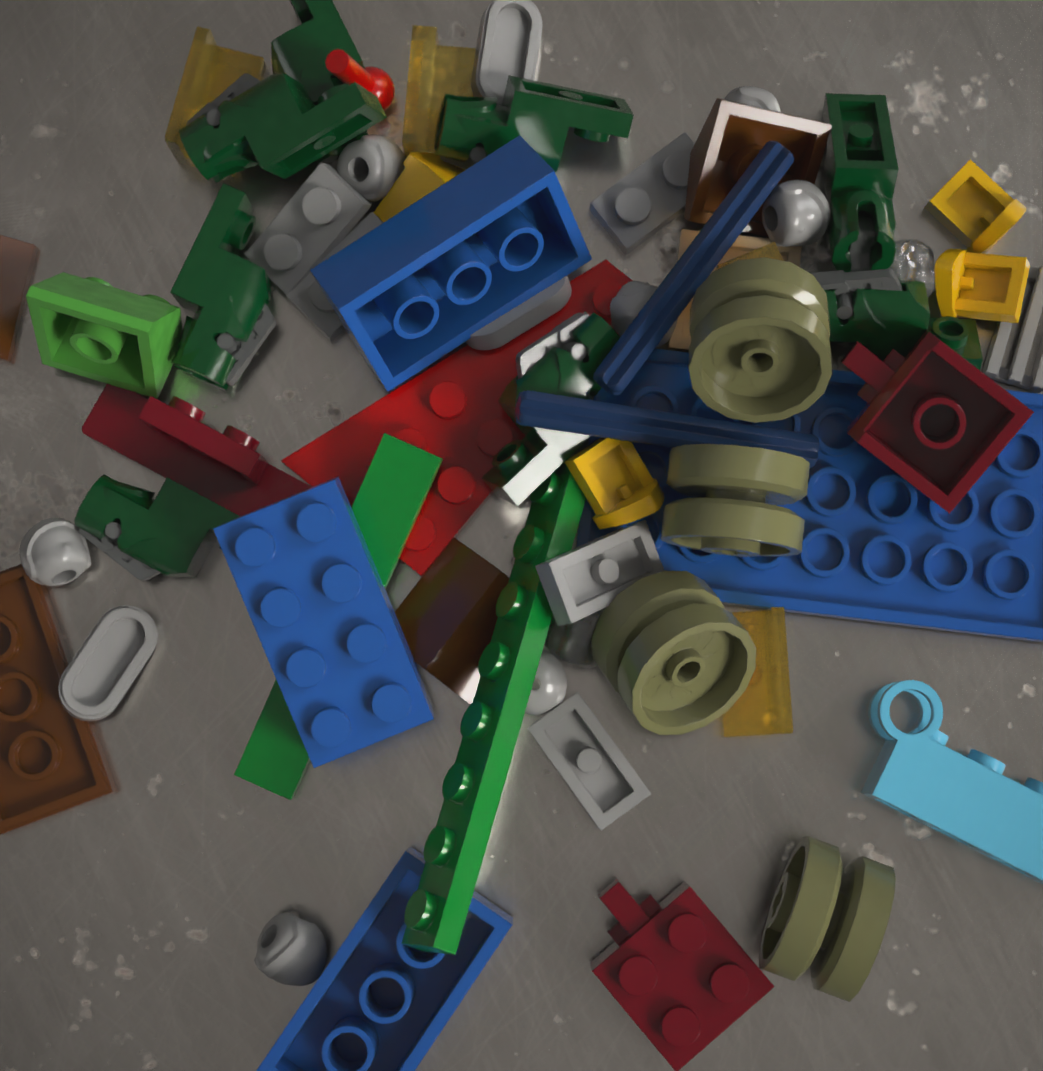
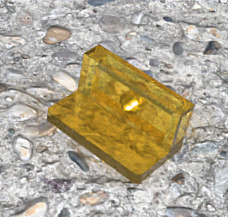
M413 25L402 136V145L406 157L410 152L436 153L434 149L435 130L445 94L474 97L471 89V78L476 48L439 45L437 27Z
M199 26L195 31L165 134V142L177 162L194 167L195 165L183 146L179 130L185 127L188 120L207 103L214 101L240 76L247 73L262 81L266 70V63L263 57L217 46L211 30Z
M770 607L764 611L731 612L748 631L756 646V669L746 691L727 712L720 716L721 737L793 733L784 607Z

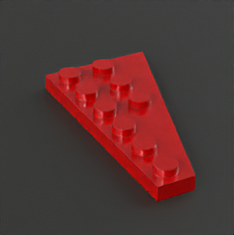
M605 259L570 281L572 288L571 297L567 304L555 314L498 348L477 350L466 345L282 459L281 462L312 487L339 476L352 507L384 433L443 458L399 558L420 577H423L451 541L457 538L494 493L482 479L493 467L492 460L494 456L508 443L514 440H522L525 437L498 402L506 386L518 375L516 366V355L518 352L552 331L553 328L576 313H584L586 311L589 316L595 313L612 327L610 311L612 298L616 297L623 285L633 280Z

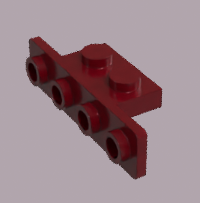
M106 384L82 426L83 434L164 478H170L239 516L312 487L270 465L261 454L255 452L260 444L258 440L230 425L226 426L223 433L201 423L206 415L205 412L176 396H173L167 405L152 396L147 399L133 391Z

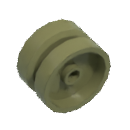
M766 257L738 260L712 272L696 289L690 308L689 331L691 343L689 346V374L693 390L707 407L732 419L754 423L777 421L807 410L825 393L832 376L829 310L826 292L812 274L792 262Z
M693 444L671 448L666 484L675 491L694 498L678 499L664 507L661 540L676 546L729 556H791L800 554L802 552L805 520L792 510L776 505L792 504L807 495L810 463L802 457L786 452L739 445Z
M665 570L639 579L613 599L600 615L592 635V657L614 690L620 694L640 725L658 735H682L710 724L727 712L746 691L756 669V646L748 631L731 612L725 610L719 597L707 583L688 571Z
M810 836L803 837L795 847L775 892L761 940L759 969L795 981L810 967L811 980L815 990L850 1002L865 983L884 938L895 894L896 876L894 868L861 856L852 860L843 870L839 847Z

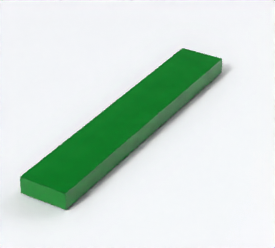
M386 433L383 434L351 507L385 590L443 461L441 457ZM275 680L234 775L291 800L297 792L310 758L278 682Z

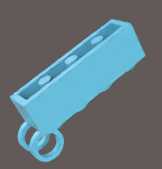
M905 680L889 683L878 689L870 700L868 716L873 730L885 740V743L861 793L1043 885V782L1027 777L1024 785L1002 775L1006 765L1001 761L974 749H971L966 757L946 747L949 736L938 730L943 719V705L936 691L929 685L917 680ZM900 692L910 694L917 701L920 708L919 722L908 733L897 729L890 718L891 702Z

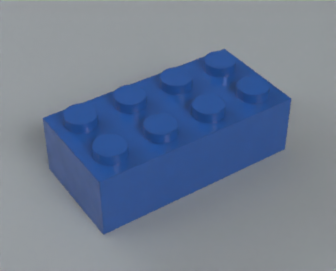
M519 135L318 264L310 271L357 350L387 392H389L469 340L471 334L592 260V257L555 171Z
M339 476L222 523L213 529L313 768L434 719V706Z
M409 847L256 1071H415L513 925V917L474 891L456 955L426 952L401 944L406 929L404 921L405 909L410 897L418 889L425 865L424 856L412 847Z

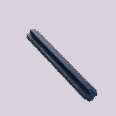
M768 141L596 369L593 379L601 388L616 396L624 391L694 297L696 289L708 278L793 164L794 156L790 150L784 148L777 141Z
M530 390L519 393L515 408L516 423L523 426L669 448L693 444H723L764 448L802 457L810 463V468L816 464L820 444L818 437L813 434Z

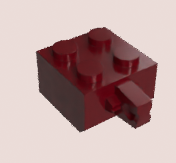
M928 330L922 334L905 357L892 349L887 357L882 360L856 341L841 360L842 364L866 382L857 395L865 400L867 404L848 426L847 434L949 514L1034 413Z
M618 879L598 894L600 900L618 922L607 931L615 942L590 962L591 970L675 1071H679L775 987L685 881L659 904L651 894L638 904Z

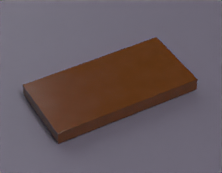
M22 564L0 572V836L117 792L94 722L74 718L63 708L60 702V678L72 659L46 585H41L31 580L26 575Z

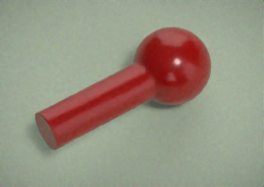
M335 49L327 55L325 60L326 68L341 82L350 85L356 82L377 96L384 111L390 107L395 96V86L387 72L374 66L363 68L341 49Z

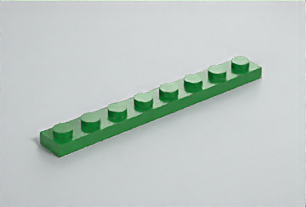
M565 462L529 495L532 503L525 527L519 532L514 542L513 556L515 561L508 584L501 591L496 603V615L498 618L492 639L484 649L479 660L478 672L480 679L473 703L466 709L461 721L460 732L463 737L455 764L448 770L443 781L442 795L444 801L436 827L432 829L424 845L423 856L425 865L417 891L410 897L405 909L404 921L406 929L401 944L421 951L456 955L553 616L535 566L572 550L586 497Z

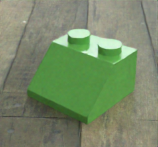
M65 272L30 286L26 299L42 364L158 399L173 366L171 361L177 351L183 330L180 307L171 305L168 301L156 295L147 294L141 296L114 288L108 282L99 278H81Z

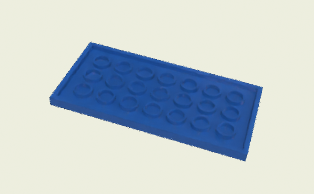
M654 349L620 395H613L601 388L598 394L593 397L594 401L807 433L818 437L820 444L816 464L809 468L807 495L792 504L776 505L792 510L805 520L802 552L791 556L754 557L714 554L662 541L661 531L664 507L675 500L694 497L683 495L666 484L671 448L632 442L650 475L657 480L662 488L665 498L658 511L631 523L646 520L664 571H688L699 577L719 597L722 604L1043 642V394L1006 390L1034 413L950 514L847 434L848 426L867 404L865 400L857 395L866 382L854 372L832 369V376L825 393L807 410L783 420L754 423L728 418L706 406L692 388L689 374V352ZM591 436L588 440V446L601 437ZM586 499L578 525L576 547L628 524L599 529L593 520L596 514Z

